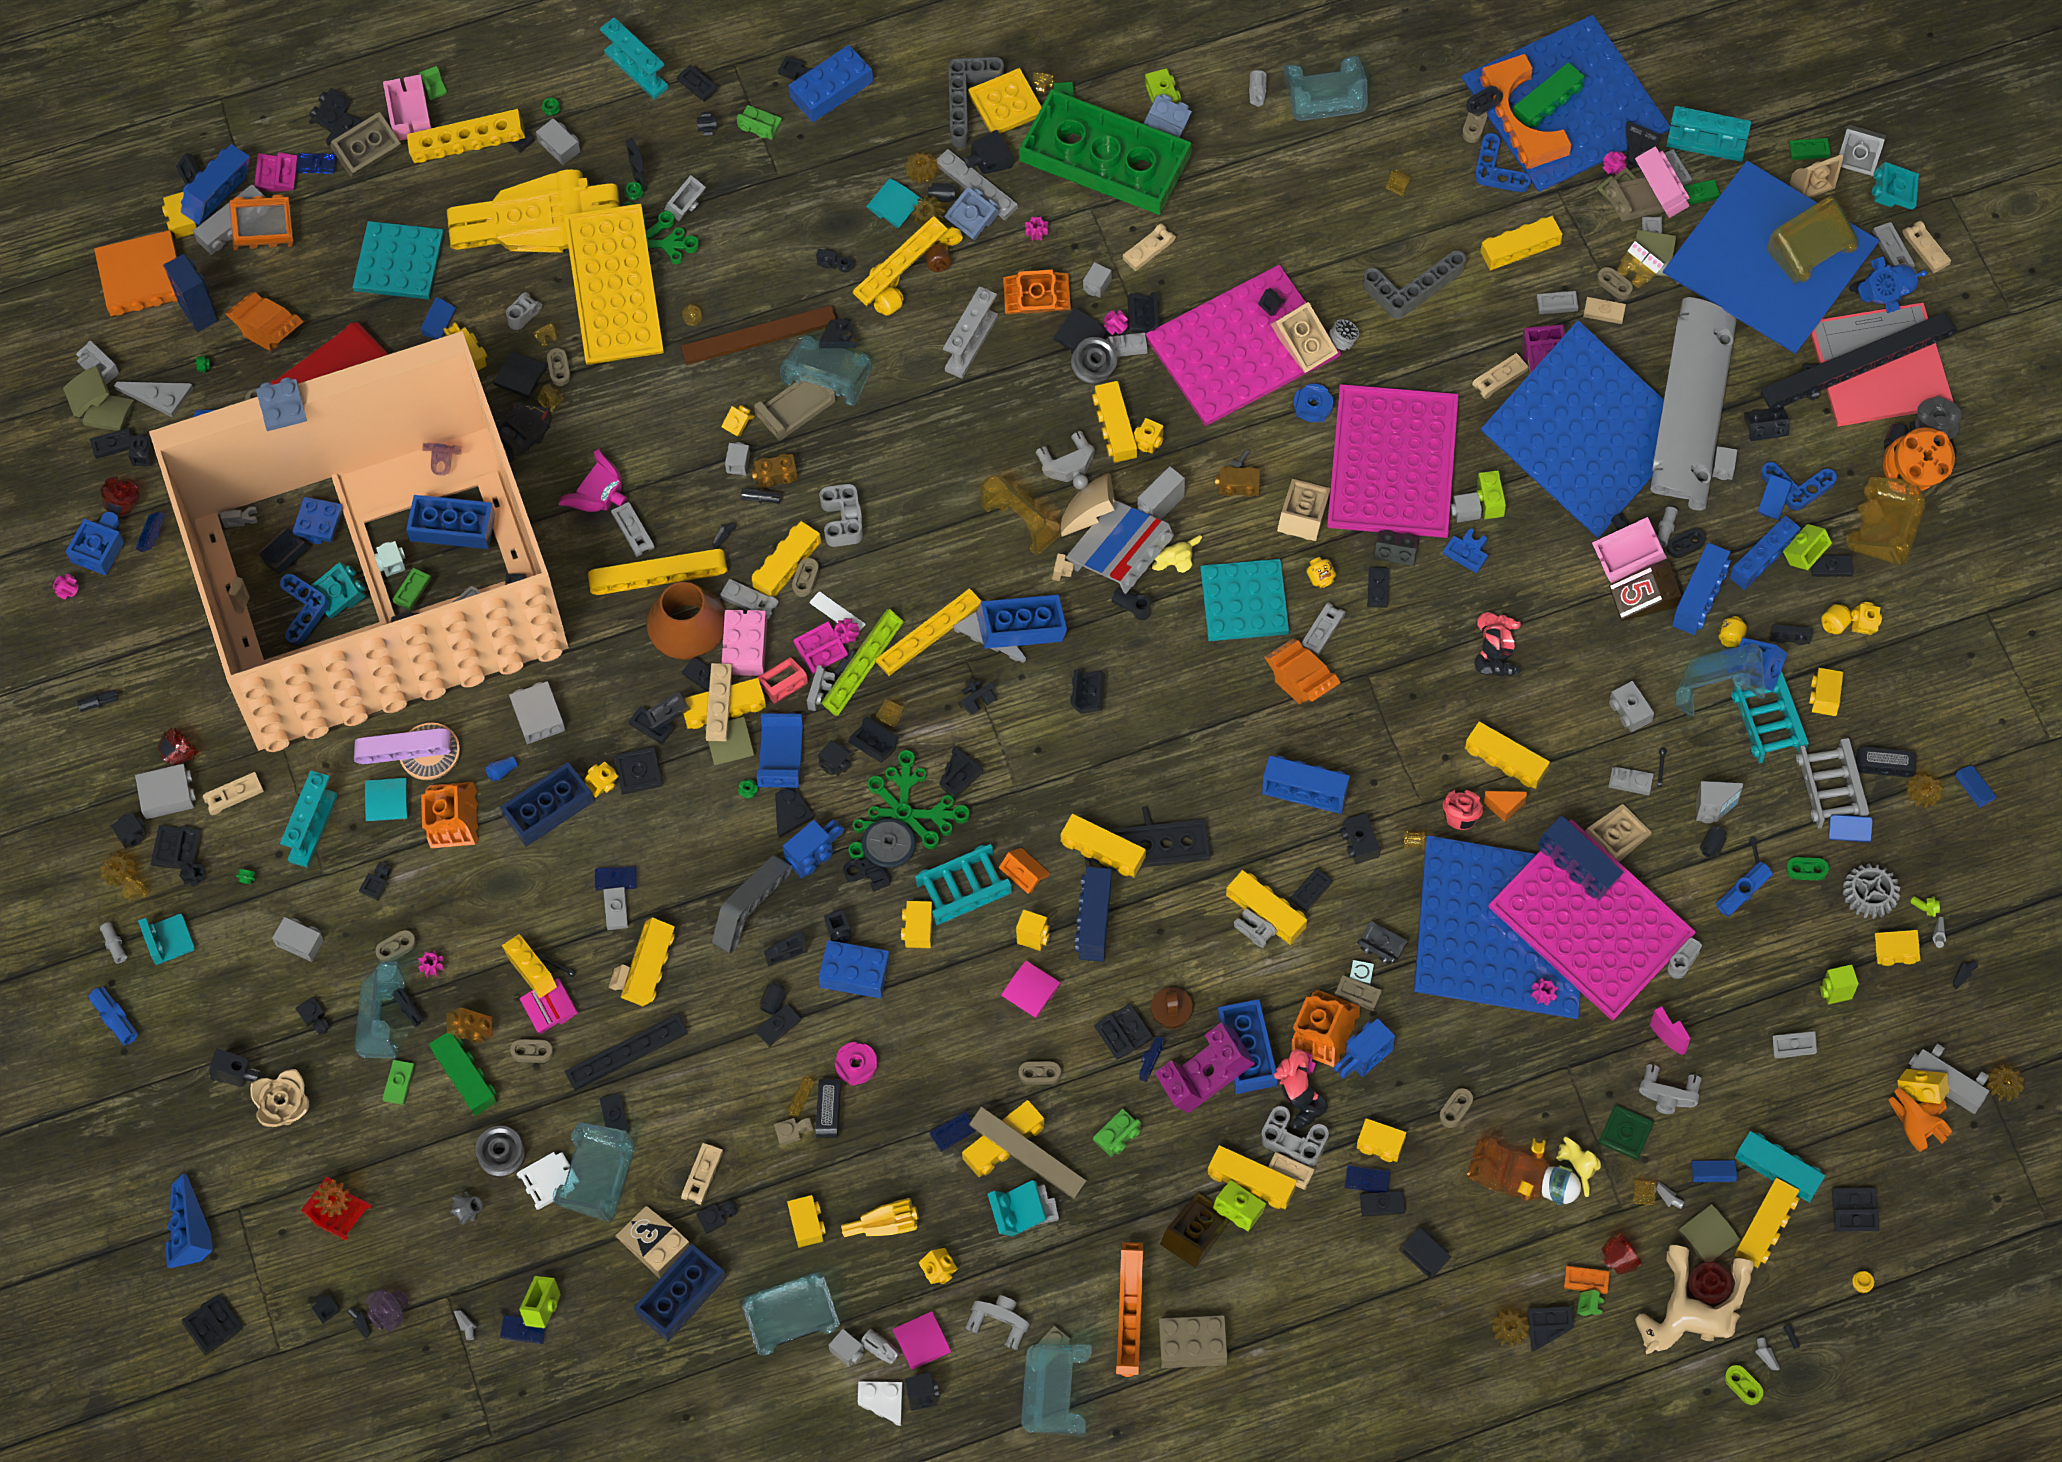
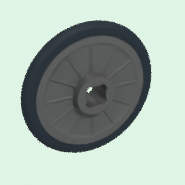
M881 819L872 823L865 830L862 837V849L865 856L875 865L886 868L897 867L907 862L913 855L916 846L912 830L905 823L896 819Z

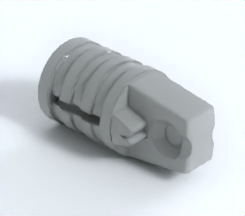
M1255 70L1250 73L1249 94L1250 103L1259 107L1264 104L1267 74L1264 71Z
M873 1329L868 1330L860 1342L866 1350H869L876 1357L889 1364H893L900 1355V1352L888 1340L874 1332Z

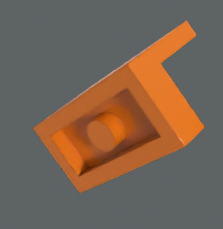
M1023 848L1008 852L999 866L1007 876L1028 894L1034 891L1040 880L1050 875Z

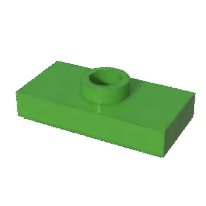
M413 568L392 599L393 603L412 610L430 582L431 576Z
M393 1060L382 1098L383 1101L404 1105L415 1067L414 1063Z

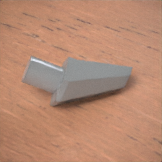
M1943 917L1938 918L1932 937L1938 948L1943 947L1946 941Z
M1658 1182L1656 1190L1667 1206L1670 1207L1672 1204L1681 1209L1685 1201L1675 1197V1192Z
M454 1311L460 1330L465 1331L466 1340L475 1339L473 1329L477 1326L463 1311Z
M1765 1338L1757 1339L1758 1349L1755 1351L1756 1354L1771 1370H1779L1780 1367L1772 1349L1767 1348Z

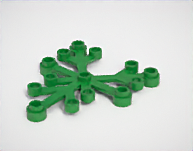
M624 202L622 206L633 205L631 202ZM669 211L661 212L658 217L659 222L645 231L648 248H662L670 256L673 264H680L682 262L681 253L675 249H684L688 253H694L699 248L698 239L694 236L685 237V232L682 228H675L673 233L663 240H648L663 228L667 229L674 225V216ZM643 215L644 225H645V224H646V220H645V216Z
M904 750L898 755V762L902 767V775L900 776L894 767H888L885 771L886 779L894 781L901 789L900 803L884 788V781L880 776H872L867 782L869 791L873 794H878L892 809L872 806L868 810V816L871 820H878L880 817H891L890 819H896L906 825L908 824L922 838L925 848L934 849L939 844L938 834L934 831H926L914 818L931 819L940 828V833L943 836H949L952 833V825L944 819H954L957 823H965L970 817L969 809L964 805H958L953 811L945 810L951 809L954 806V799L950 795L944 796L941 802L931 810L912 809L908 805L909 789L917 782H923L927 775L925 769L917 768L914 774L910 776V767L914 765L915 757L911 751ZM905 759H909V760H910L909 763H904L903 761H904ZM889 772H894L895 775H894V776H889L888 773H889ZM918 773L924 774L922 777L917 776ZM877 784V785H879L880 787L877 788V789H874V788H873V785ZM946 800L951 801V803L948 805H946L944 802ZM877 811L878 814L873 816L871 815V812ZM901 812H906L907 815H906V816H900V813H901ZM959 814H964L965 817H964V818H959L958 815H959ZM856 819L853 822V830L856 833H862L876 821ZM857 824L863 825L861 828L855 827ZM944 827L950 828L948 831L942 830ZM928 840L935 841L933 844L927 843ZM853 842L848 848L849 856L853 860L856 858L861 860L865 856L862 843ZM855 851L861 852L859 855L853 854Z

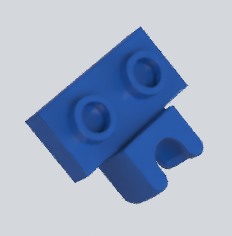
M1471 528L1463 537V540L1453 536L1443 550V555L1478 573L1488 559V555L1482 552L1486 546L1487 537L1482 536L1479 540H1474L1472 535L1474 530Z

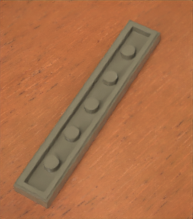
M980 1107L969 1123V1126L1072 1199L1076 1197L1086 1182L1085 1179L983 1107Z

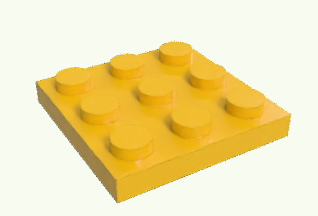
M1020 68L968 89V94L990 133L997 129L999 134L1035 120L1041 109L1040 103Z

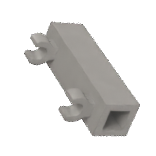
M1939 1044L1935 1046L1931 1054L1924 1049L1919 1055L1914 1054L1909 1062L1911 1069L1947 1073L1949 1093L1946 1097L1976 1114L1989 1093V1090L1983 1087L1989 1077L1987 1074L1981 1072L1976 1081L1968 1078L1939 1059L1945 1049Z

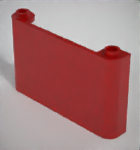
M359 322L350 323L346 329L270 383L274 385L280 383L284 378H292V380L296 379L299 384L389 355V353Z

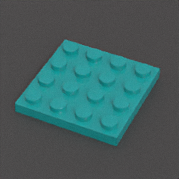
M368 221L352 287L353 291L430 300L444 230Z
M1280 559L1200 566L1208 641L1289 634Z

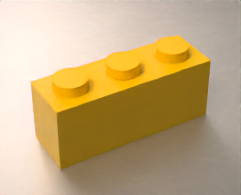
M520 934L502 945L510 962L539 999L557 987L551 973Z

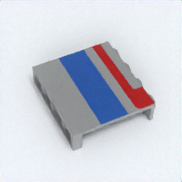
M1115 500V510L1101 515L1099 523L1091 526L1066 558L1068 562L1074 564L1073 570L1078 572L1082 566L1118 582L1126 594L1174 535L1168 523Z

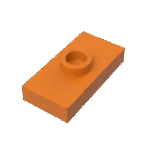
M1566 1266L1564 1289L1579 1291L1596 1290L1607 1294L1610 1271Z

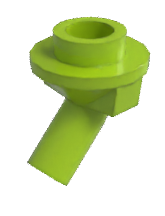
M1916 896L1911 899V904L1923 911H1927V916L1936 917V913H1940L1939 900H1935V896L1927 898L1926 903Z

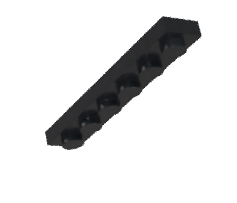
M676 1014L565 1070V1074L574 1091L687 1035L688 1032L679 1015Z

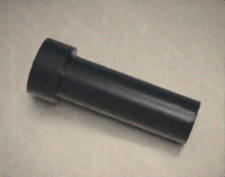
M1145 806L1142 808L1145 826L1153 825L1148 807Z
M1792 1325L1783 1327L1794 1350L1798 1349L1800 1345L1794 1335Z

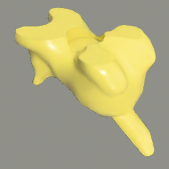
M1199 535L1188 542H1179L1172 546L1164 547L1158 557L1154 559L1156 562L1152 564V569L1159 571L1174 565L1178 572L1188 571L1193 565L1191 561L1192 547L1200 542L1202 536Z
M1565 1136L1563 1140L1566 1144H1560L1556 1158L1558 1161L1568 1160L1572 1163L1580 1177L1584 1195L1588 1197L1590 1193L1588 1179L1601 1168V1162L1593 1153L1588 1150L1582 1151L1578 1144Z

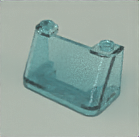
M1359 56L1345 58L1341 62L1339 72L1303 76V70L1300 66H1284V77L1290 107L1296 120L1303 121L1360 113L1368 106L1367 77Z
M806 335L799 337L783 359L780 366L782 383L791 385L793 380L796 383L804 380L834 390L836 396L840 397V394L846 397V404L855 406L872 369V363L869 357L863 353L858 354L842 348H819V341Z
M386 961L380 963L362 982L355 1037V1049L361 1057L397 1058L398 1048L390 1040V1027L386 1022L380 1021L382 999H393L395 990L399 988L404 989L405 979L398 962Z
M578 1122L576 1129L574 1128L571 1134V1141L574 1142L576 1147L565 1185H559L553 1192L554 1203L557 1206L602 1221L612 1222L633 1157L634 1143L624 1130Z
M816 1272L739 1300L757 1354L762 1353L763 1356L775 1352L774 1348L778 1346L777 1344L815 1331H824V1334H829L836 1331V1327L840 1326L822 1272Z

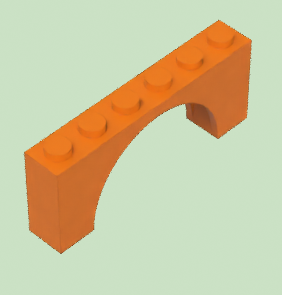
M1523 54L1484 67L1480 81L1483 87L1495 86L1502 91L1503 99L1495 107L1496 114L1499 118L1501 117L1505 132L1511 136V144L1513 148H1517L1520 162L1524 163L1527 169L1570 155L1571 143L1564 129L1554 132L1537 131L1523 125L1511 112L1508 100L1512 92L1522 83L1531 80L1533 68L1526 55Z

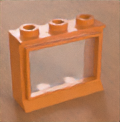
M274 195L272 198L255 196L253 199L236 197L230 200L229 211L234 250H238V246H249L250 249H255L258 245L266 244L273 248L277 247V244L288 243V247H292L293 237L289 197Z

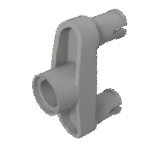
M1648 1064L1646 1066L1644 1080L1640 1083L1639 1091L1645 1097L1657 1101L1656 1109L1659 1112L1673 1114L1676 1106L1694 1107L1698 1104L1701 1077L1696 1076L1695 1083H1693L1694 1075H1689L1686 1090L1657 1084L1656 1081L1660 1068L1655 1065L1654 1071L1651 1072L1653 1065Z
M999 1295L995 1305L974 1301L971 1308L972 1313L965 1329L968 1331L972 1329V1332L977 1334L984 1316H990L1011 1325V1332L1004 1345L1009 1348L1012 1345V1349L1018 1350L1023 1334L1027 1333L1030 1324L1013 1313L1017 1304L1014 1300Z

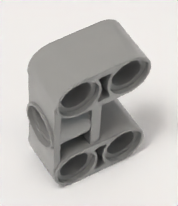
M843 484L823 488L819 493L822 509L827 512L840 510L842 518L841 521L830 522L825 526L826 543L832 547L859 543L863 539V530L856 487L851 484ZM847 495H852L851 498H845ZM826 498H833L830 501L825 500ZM852 530H857L856 533H850ZM831 533H838L835 536L830 535Z
M1283 1106L1275 1107L1262 1129V1145L1308 1167L1315 1166L1328 1142L1329 1132L1327 1127L1322 1124H1316L1312 1126L1307 1137L1301 1139L1287 1132L1290 1122V1112ZM1283 1116L1285 1121L1279 1122L1275 1120V1117ZM1319 1133L1322 1134L1324 1138L1321 1140H1317L1314 1138V1135ZM1274 1134L1276 1139L1269 1140L1266 1138V1135ZM1306 1152H1313L1315 1156L1307 1158L1304 1154Z

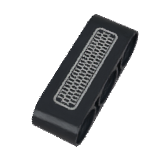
M1872 747L1857 749L1856 766L1860 773L1897 777H1913L1916 775L1917 754L1914 752Z
M819 1079L816 1138H838L841 1079Z

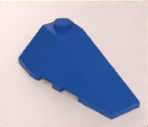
M182 1174L171 1186L169 1209L173 1211L171 1222L168 1223L167 1230L171 1231L170 1242H166L165 1248L168 1268L201 1262L213 1251L209 1227L187 1174Z

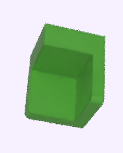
M437 66L419 72L429 100L447 94Z

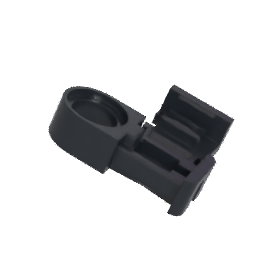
M859 858L847 862L843 867L844 876L850 882H856L866 878V876L870 878L873 892L890 886V881L885 872L886 867L881 869V866L875 865L868 858L861 861ZM852 867L859 870L855 875H849L847 871Z

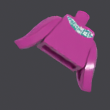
M600 448L594 451L596 465L582 482L576 493L561 496L558 505L586 512H597L601 509L608 510L612 503L618 506L626 503L627 497L620 493L622 490L621 474L616 466L602 453Z

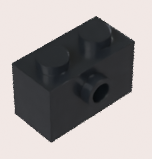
M1367 813L1343 820L1340 833L1342 839L1347 840L1349 858H1353L1355 864L1379 858L1380 848Z
M1419 1227L1398 1250L1431 1279L1448 1262L1451 1256L1448 1254L1449 1251L1442 1244L1438 1245L1432 1239L1433 1236L1426 1229L1422 1230Z
M930 1373L904 1378L911 1411L937 1405L936 1398L940 1397L936 1378L932 1379Z

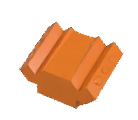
M1053 270L1022 271L1016 275L1003 277L1005 314L1071 310L1068 273H1058Z
M256 292L245 296L244 299L225 313L240 328L244 337L269 351L276 348L282 339L303 323L296 314L292 315L284 307L267 298H261Z
M1291 639L1264 657L1274 672L1275 682L1299 705L1308 700L1313 702L1340 684L1336 674L1330 673L1327 666L1309 649L1303 648L1299 640Z
M474 782L429 785L425 790V794L421 795L422 828L426 830L427 840L431 848L475 845L479 841L476 830L479 828L476 811L478 803L475 798L478 791Z
M1320 990L1313 992L1311 997L1306 996L1293 1026L1295 1034L1292 1039V1051L1301 1049L1312 1055V1059L1335 1067L1340 1061V1054L1345 1052L1350 1034L1355 1030V1020L1360 1018V1006Z

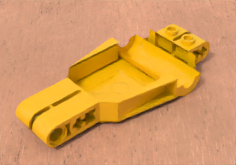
M570 169L501 190L493 201L451 207L447 209L450 247L460 250L501 244L509 251L564 253L563 249L569 248L564 215L620 207L618 186L616 184L590 186L587 178H583L581 171Z

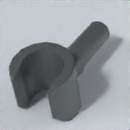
M1246 449L1238 461H1231L1230 466L1242 468L1243 462L1250 451Z

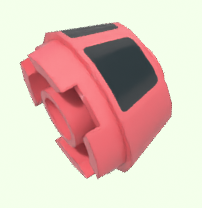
M1455 790L1448 793L1443 802V811L1448 825L1459 830L1472 828L1483 813V805L1479 801L1480 797L1468 790H1465V793H1455Z

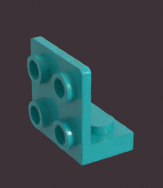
M182 914L155 924H149L146 918L138 920L148 950L156 965L195 950Z
M1032 1180L1007 1193L999 1191L988 1193L999 1234L1015 1236L1047 1220L1036 1181Z

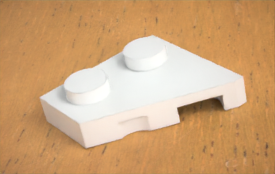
M859 1382L858 1405L901 1426L902 1382Z

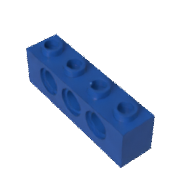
M1784 516L1733 566L1730 579L1743 590H1746L1783 554V550L1799 534L1801 528L1787 516Z

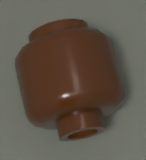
M935 243L925 252L926 264L929 270L943 272L951 266L950 252L945 245Z

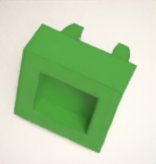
M1589 1290L1580 1293L1577 1314L1582 1316L1602 1314V1310L1597 1309L1598 1304L1604 1303V1300L1599 1297L1600 1292Z

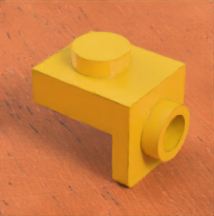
M743 405L739 407L732 406L721 427L740 437L748 420H753L754 415L750 413L751 410Z

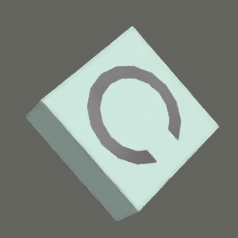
M1353 960L1350 978L1370 986L1374 964Z

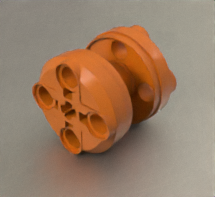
M1918 428L1896 439L1887 446L1883 458V468L1893 488L1903 492L1917 493L1942 482L1951 474L1955 462V453L1946 433L1933 428ZM1934 437L1940 440V446L1934 443ZM1898 474L1904 479L1903 483L1898 481Z

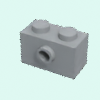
M690 175L667 203L664 210L671 212L674 218L680 221L689 210L692 212L699 204L697 200L703 194L706 187Z
M1633 681L1611 692L1610 706L1621 716L1620 720L1624 727H1628L1633 732L1652 722L1654 712Z

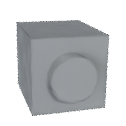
M1094 262L1083 280V290L1091 296L1101 298L1112 280V270Z
M740 442L729 443L725 461L727 473L747 474L750 459L749 445Z
M1717 446L1712 477H1717L1721 480H1732L1737 449Z
M1478 492L1454 496L1450 509L1452 516L1456 517L1457 523L1481 518L1482 509Z
M843 1329L829 1344L830 1352L848 1367L853 1363L857 1364L864 1355L863 1345Z

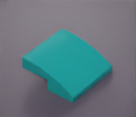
M889 178L866 207L880 219L884 217L898 229L922 199L905 186Z
M407 778L365 781L366 821L408 819Z

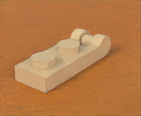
M1922 221L1914 223L1913 227L1903 229L1905 238L1933 273L1950 265V258L1929 234ZM1918 233L1920 237L1917 238L1914 234Z
M1161 223L1153 232L1123 254V260L1137 271L1169 246L1176 236L1172 232H1168L1166 226ZM1160 236L1164 238L1161 241L1158 239Z
M1516 353L1476 378L1472 385L1481 391L1484 399H1487L1495 391L1527 372L1528 366ZM1487 381L1491 384L1488 387L1484 384Z
M253 772L205 793L203 799L209 805V813L216 815L221 810L264 791L256 773ZM221 797V799H222L221 801H219V802H216V801H215L216 798Z
M705 1143L702 1144L681 1199L686 1201L690 1199L698 1205H703L722 1157V1149ZM694 1186L700 1188L698 1193L692 1191Z

